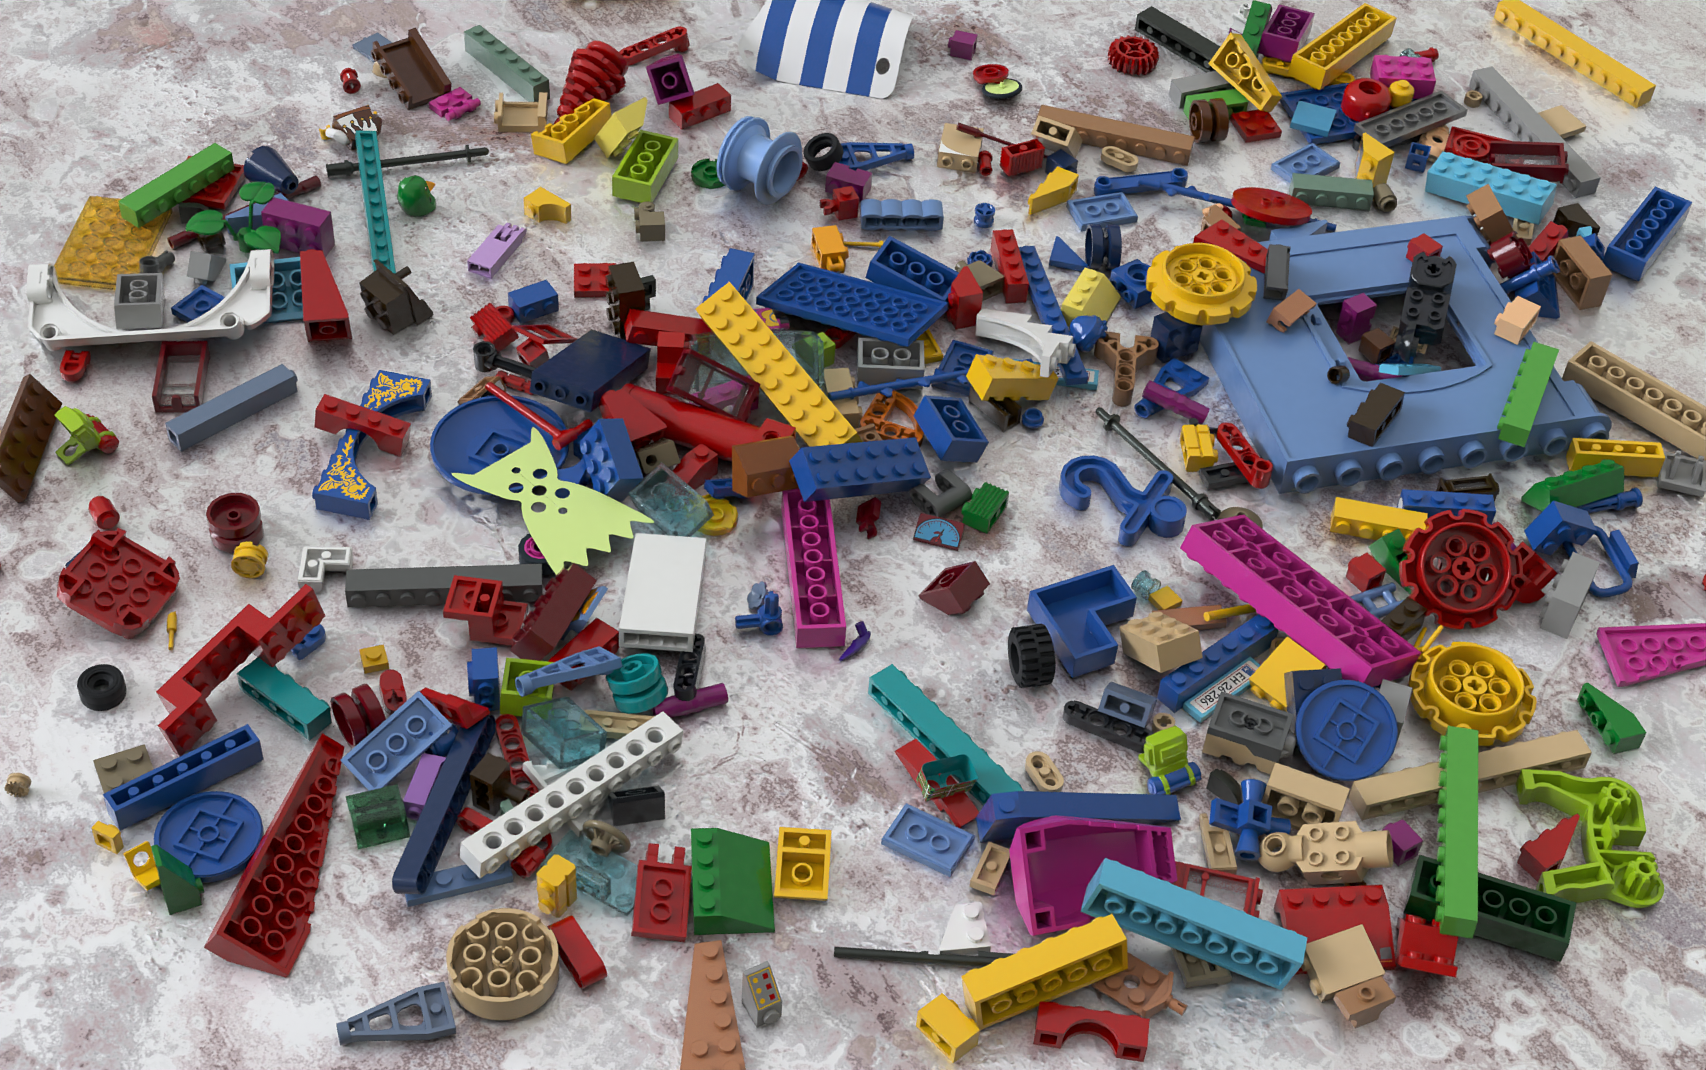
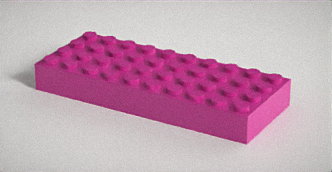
M1245 515L1194 524L1191 526L1180 549L1187 553L1186 555L1189 559L1198 562L1208 574L1218 578L1224 587L1233 590L1238 594L1240 600L1253 606L1259 615L1268 618L1274 623L1275 628L1289 635L1294 642L1304 647L1310 654L1324 663L1328 669L1341 668L1342 679L1359 681L1371 687L1380 685L1383 679L1393 681L1408 676L1421 655V652Z

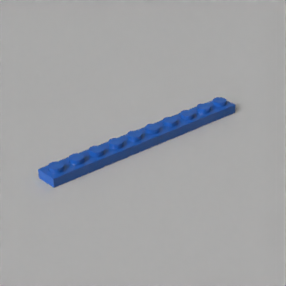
M1035 246L1018 247L1029 282L1028 291L1041 324L1052 325V333L1071 336ZM1076 348L1074 357H1071L1067 364L1058 363L1066 386L1088 384L1089 377Z

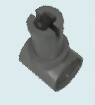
M166 250L158 257H142L139 260L140 273H162L165 267L175 261L174 254L172 252L168 253Z

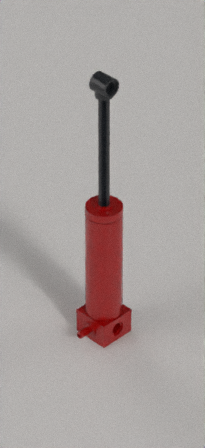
M482 341L473 347L474 365L476 370L485 373L500 368L531 379L532 371L536 369L535 367L501 356V352L495 350V346L491 342ZM627 383L622 387V389L665 423L667 429L661 439L672 440L675 444L689 449H694L702 443L717 453L719 459L731 463L733 445L785 436L796 437V427L766 418L761 427L631 383Z

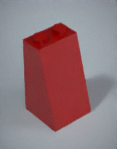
M315 249L300 251L303 321L307 341L352 339L349 314L323 251Z

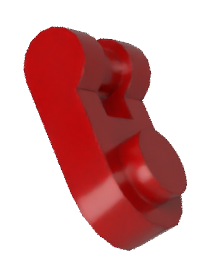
M66 350L59 369L62 379L75 382L82 378L87 364H90V351L75 353L74 350Z

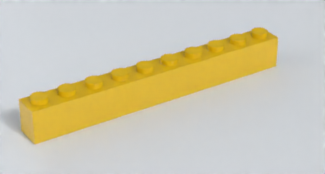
M1502 0L1498 2L1494 18L1633 107L1638 108L1651 101L1656 87L1652 82L1522 1Z

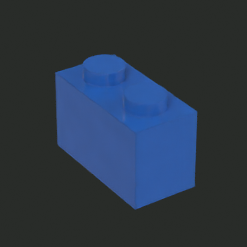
M546 279L508 292V306L513 309L514 317L522 324L559 311L558 294Z

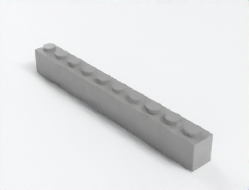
M1492 66L1474 70L1469 87L1482 94V100L1522 142L1564 143V151H1568L1567 163L1565 164H1569L1568 176H1564L1563 185L1575 198L1596 193L1601 177ZM1541 161L1544 165H1553V161Z

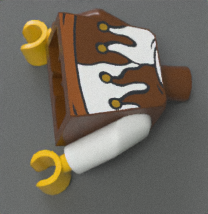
M366 105L333 116L332 128L330 125H326V129H319L321 139L328 140L332 138L353 151L357 149L355 140L356 130L376 131L378 136L381 133L382 119L377 115V111H374L372 114L370 106Z

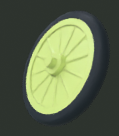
M1006 78L999 84L985 83L982 87L983 94L994 99L1011 98L1022 91V84L1017 80Z

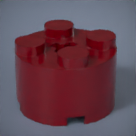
M1512 231L1494 241L1490 245L1491 248L1487 250L1491 260H1495L1499 266L1497 270L1503 279L1506 277L1511 279L1529 270L1535 264L1530 263L1529 259L1533 258L1532 253L1522 237L1518 239L1515 236L1518 234L1516 231Z

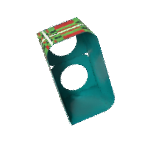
M960 754L923 764L916 780L925 802L968 792L979 777L970 757ZM955 774L960 776L963 782L947 786L946 779L949 775ZM927 780L936 781L940 788L934 789L930 787Z

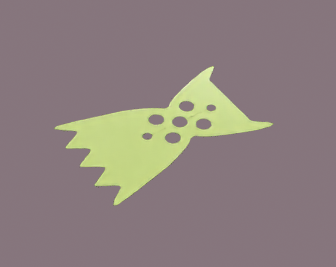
M534 427L531 429L530 443L474 475L452 473L456 479L470 486L505 499L520 501L522 503V515L528 531L556 575L564 567L565 561L587 567L589 565L586 553L587 548L610 553L609 535L633 539L631 521L654 523L651 518L596 490L576 483L560 481L557 478V468L542 435ZM518 467L521 471L513 473L512 469ZM537 469H544L547 471V476L543 479H537L533 476V472ZM513 483H520L524 488L519 493H512L509 490V486ZM541 485L547 489V492L544 495L537 496L532 493V489L535 486ZM560 488H566L570 491V495L566 498H558L555 492ZM536 502H542L546 505V509L543 512L537 513L531 509V506ZM560 508H566L567 513L560 514L558 510Z

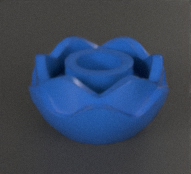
M984 250L971 252L970 256L967 257L968 265L978 260L983 261L990 267L993 265L991 254L986 253Z

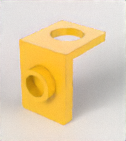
M148 841L123 853L133 878L147 891L160 885L152 849ZM139 852H146L148 854L147 862L142 866H136L133 861L134 856Z

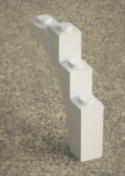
M982 308L977 314L976 335L1004 341L1030 352L1041 364L1040 377L1049 378L1053 370H1056L1058 363L1067 364L1070 358L1074 357L1076 344H1073V336L1052 333V325L1031 323L1032 315Z

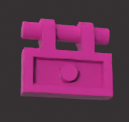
M458 87L430 101L429 109L441 118L445 116L448 121L452 119L457 120L462 117V114L475 111L476 107L481 105V101L478 98L473 100L471 94Z

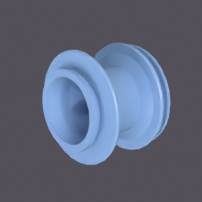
M752 116L741 118L731 127L720 147L717 158L718 178L720 182L734 191L743 189L751 182L754 183L757 200L763 205H771L785 196L795 185L799 177L803 162L801 140L794 132H785L772 140L770 139L769 126L764 119Z

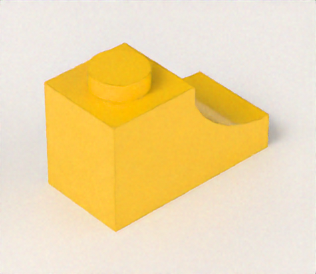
M541 186L523 198L524 214L538 223L545 220H555L567 224L571 221V204Z

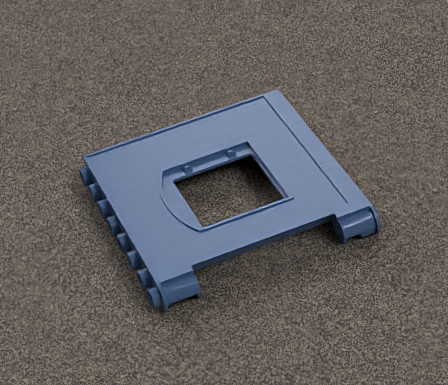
M1458 216L1257 242L1267 249L1269 244H1281L1291 247L1289 252V278L1286 298L1300 289L1317 303L1316 306L1309 310L1310 312L1307 315L1304 314L1290 327L1280 321L1281 325L1287 329L1285 332H1280L1266 321L1273 308L1282 301L1263 298L1265 274L1250 268V276H1254L1257 281L1255 300L1252 301L1250 310L1240 318L1231 317L1227 323L1203 325L1200 336V343L1260 457L1264 460H1269L1273 464L1271 479L1279 494L1295 491L1309 493L1317 488L1335 485L1350 487L1358 482L1374 479L1389 481L1401 475L1420 472L1434 474L1441 469L1460 466L1474 468L1482 463L1500 460L1514 462L1526 456L1539 454L1554 456L1568 450L1572 438L1608 440L1612 422L1608 415L1600 413L1581 384L1575 383L1574 380L1563 381L1553 366L1525 447L1498 439L1501 430L1497 429L1501 416L1506 417L1502 415L1506 402L1511 404L1507 399L1511 389L1516 390L1512 386L1516 375H1518L1517 372L1520 364L1523 362L1526 349L1531 350L1533 342L1538 343L1530 330L1518 345L1494 334L1497 327L1494 325V322L1499 313L1503 314L1507 303L1511 302V300L1490 270L1492 263H1495V260H1491L1487 252L1491 247L1480 232L1481 228H1478L1473 216ZM1425 233L1443 245L1440 257L1446 259L1450 256L1457 264L1446 319L1476 366L1367 382L1362 381L1318 305L1343 302L1361 293H1365L1369 298L1406 293L1413 263L1406 258L1407 245L1412 238ZM1346 366L1350 372V377L1346 382L1333 384L1328 380L1327 373L1331 367ZM1379 383H1383L1405 392L1401 411L1374 446L1371 447L1348 437L1349 428L1347 427V422L1352 414L1355 415L1357 413L1360 403L1367 400L1369 392L1372 389L1375 390Z

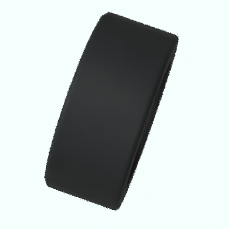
M822 133L814 136L808 141L803 151L804 158L815 171L831 169L834 162H840L844 153L841 143L832 133ZM832 147L825 155L815 157L822 149Z

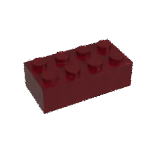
M575 563L568 569L563 567L555 579L552 578L544 588L546 593L542 594L535 602L534 607L536 608L524 619V627L520 628L512 637L514 644L510 651L520 659L541 661L555 648L597 580Z

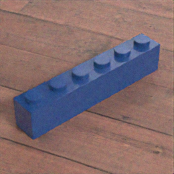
M1259 614L1204 650L1202 652L1203 658L1182 665L1162 678L1157 699L1173 713H1176L1183 708V704L1248 657L1255 659L1268 650L1272 640L1277 638L1278 629L1274 627V623L1268 618Z
M246 724L104 793L103 797L108 814L121 831L264 760L260 740L250 726Z

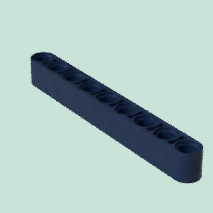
M488 714L468 729L460 726L393 874L392 888L396 894L425 893L458 819L457 816L460 814L471 789L470 773L486 755L494 737L496 721L493 715Z

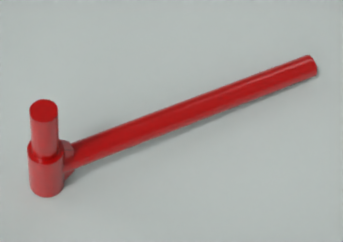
M488 382L485 386L486 390L553 436L552 444L557 450L566 447L575 441L580 434L593 426L592 421L586 419L573 429L560 431L492 382Z

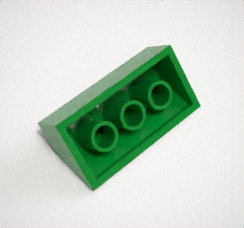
M1602 460L1598 464L1586 465L1576 471H1567L1557 477H1547L1544 481L1535 483L1521 497V501L1543 512L1553 500L1578 507L1624 492V467L1613 460Z

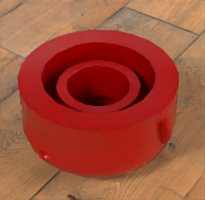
M1360 78L1350 82L1345 88L1341 109L1349 118L1362 122L1389 111V105L1392 102L1393 96L1384 83L1371 78Z

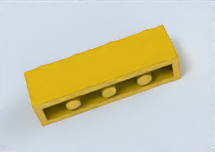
M1572 438L1566 454V461L1569 471L1582 469L1586 465H1595L1602 460H1613L1624 467V475L1658 477L1665 461V455L1661 443Z
M1336 497L1331 513L1330 532L1378 540L1399 529L1405 540H1407L1414 529L1421 528L1425 530L1426 525L1424 521L1427 519L1428 513Z

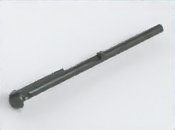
M834 946V957L972 967H984L998 958H1006L1013 955V953L978 951V956L928 954L929 951L910 952Z

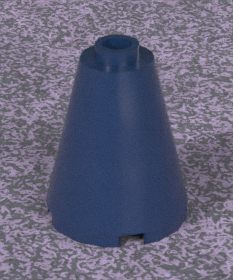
M260 146L252 151L254 154L250 159L247 157L245 160L244 176L250 182L272 183L275 191L284 194H291L297 189L299 184L297 176L280 154L270 146Z

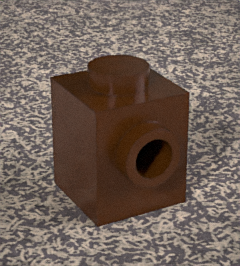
M1378 327L1362 335L1358 351L1373 364H1380L1392 356L1396 342Z

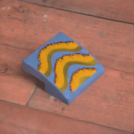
M601 586L590 591L562 635V641H564L571 629L577 633L582 631L608 590L607 587Z

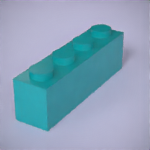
M257 657L237 672L239 689L307 740L310 741L332 723L329 704L325 700H319L307 687L297 684L289 674L282 673L276 665L271 667Z

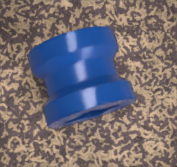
M989 203L976 205L974 224L979 228H990L993 226L995 207Z

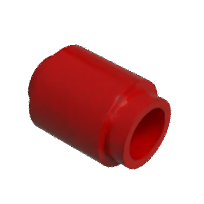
M97 496L89 502V513L100 529H111L118 524L120 515L108 498Z

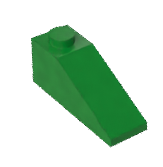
M158 845L151 846L169 915L201 906L200 894L205 892L201 879H195L192 868Z

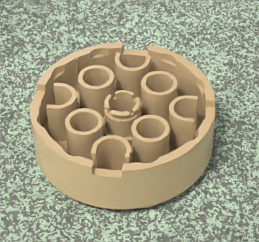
M499 908L475 915L476 919L470 921L465 926L461 925L449 942L446 962L450 989L455 999L464 1009L476 1016L490 1020H511L532 1013L550 998L559 979L558 944L552 930H549L539 917L519 909Z

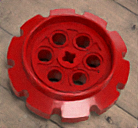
M1462 509L1458 512V516H1454L1451 510H1447L1427 518L1424 521L1426 525L1425 530L1416 528L1407 538L1403 551L1407 553L1408 559L1399 563L1401 585L1411 589V595L1408 597L1428 609L1425 617L1430 614L1434 615V623L1438 626L1442 625L1447 629H1463L1465 622L1469 624L1471 629L1494 622L1498 619L1497 610H1508L1514 603L1520 590L1514 584V581L1523 576V564L1520 552L1511 550L1514 538L1501 523L1495 522L1490 525L1487 522V515L1475 510ZM1450 541L1457 543L1458 551L1456 553L1450 550ZM1474 546L1481 550L1480 558L1474 557L1472 553ZM1435 558L1442 561L1441 570L1434 567L1433 560ZM1461 565V568L1465 570V573L1460 574L1461 571L1457 569V566ZM1481 569L1488 572L1487 581L1480 578ZM1443 580L1448 582L1450 586L1448 593L1442 591L1440 587ZM1465 586L1472 589L1473 595L1471 598H1467L1464 595Z

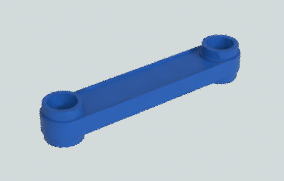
M1175 168L1172 171L1111 178L1100 176L1094 183V195L1100 196L1119 192L1129 194L1157 190L1138 185L1140 177L1155 181L1161 180L1163 183L1185 188L1188 181V172L1183 168Z

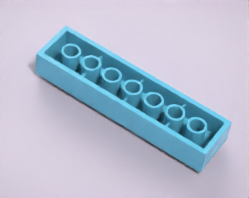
M1107 858L1103 860L1087 885L1081 912L1096 918L1113 914L1121 928L1281 991L1303 965L1308 937Z

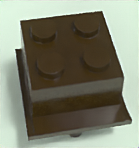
M377 259L373 260L377 270L359 282L361 288L360 295L366 306L364 310L369 318H374L382 329H387L395 335L414 323L417 326L434 315L423 299L419 300L412 289L402 280L412 273L408 266L394 274Z

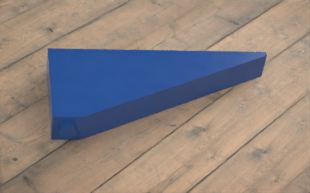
M1013 791L991 794L976 817L980 843L1013 839L1016 829L1022 824L1055 815L1139 824H1157L1181 820L1177 795Z

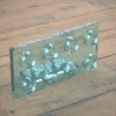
M569 830L547 855L546 859L540 864V867L542 868L544 865H547V861L554 854L560 855L575 864L578 890L628 916L634 909L637 865L612 851L608 857L597 855L589 848L592 842L590 839L582 835L578 837L573 830Z

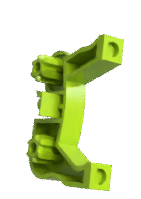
M1521 769L1515 784L1520 805L1542 802L1570 816L1579 814V820L1582 821L1581 845L1586 864L1542 872L1536 886L1537 891L1577 903L1607 899L1633 908H1646L1661 900L1664 894V884L1659 877L1660 873L1656 872L1658 865L1654 862L1656 858L1652 852L1612 850V845L1639 847L1646 833L1642 800L1639 793L1631 785L1612 777L1582 778L1561 771Z

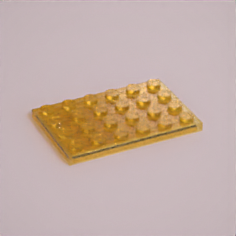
M89 196L54 264L59 284L116 290L117 274H139V260L145 256H152L173 209H169L142 227L137 228L121 217L118 202L121 199Z

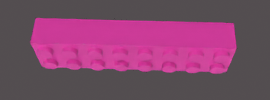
M799 488L782 491L781 511L796 648L845 646L846 620L830 499L804 502Z

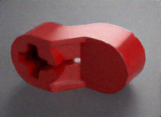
M392 669L384 671L379 679V690L384 710L392 715L407 701L406 691L403 686L402 676L398 671Z

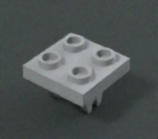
M1679 450L1675 454L1663 451L1665 461L1659 473L1658 487L1703 497L1706 492V461H1704V456L1699 455L1698 459L1682 456V451Z

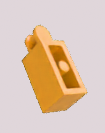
M836 225L812 228L811 245L819 267L833 272L840 271V273H844L845 262L849 258L848 247L844 246L843 234L839 233Z

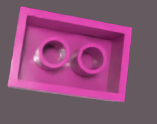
M1374 55L1370 70L1371 79L1384 83L1388 88L1395 81L1406 80L1414 88L1413 99H1421L1433 94L1436 78L1431 58Z

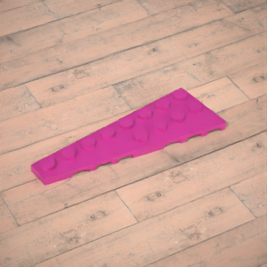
M1706 623L1599 627L1596 633L1617 687H1624L1706 665Z

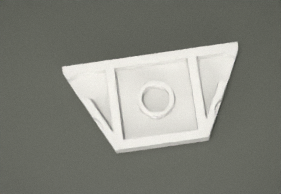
M547 760L546 765H532V761H526L523 763L522 770L536 787L542 790L581 765L582 762L580 760H566L563 762ZM609 794L604 796L598 804L591 805L583 810L577 818H571L566 822L578 837L584 833L582 829L584 822L594 820L607 802Z

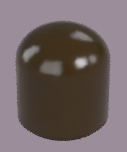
M1333 366L1328 370L1327 377L1331 383L1339 384L1349 379L1350 372L1346 366Z

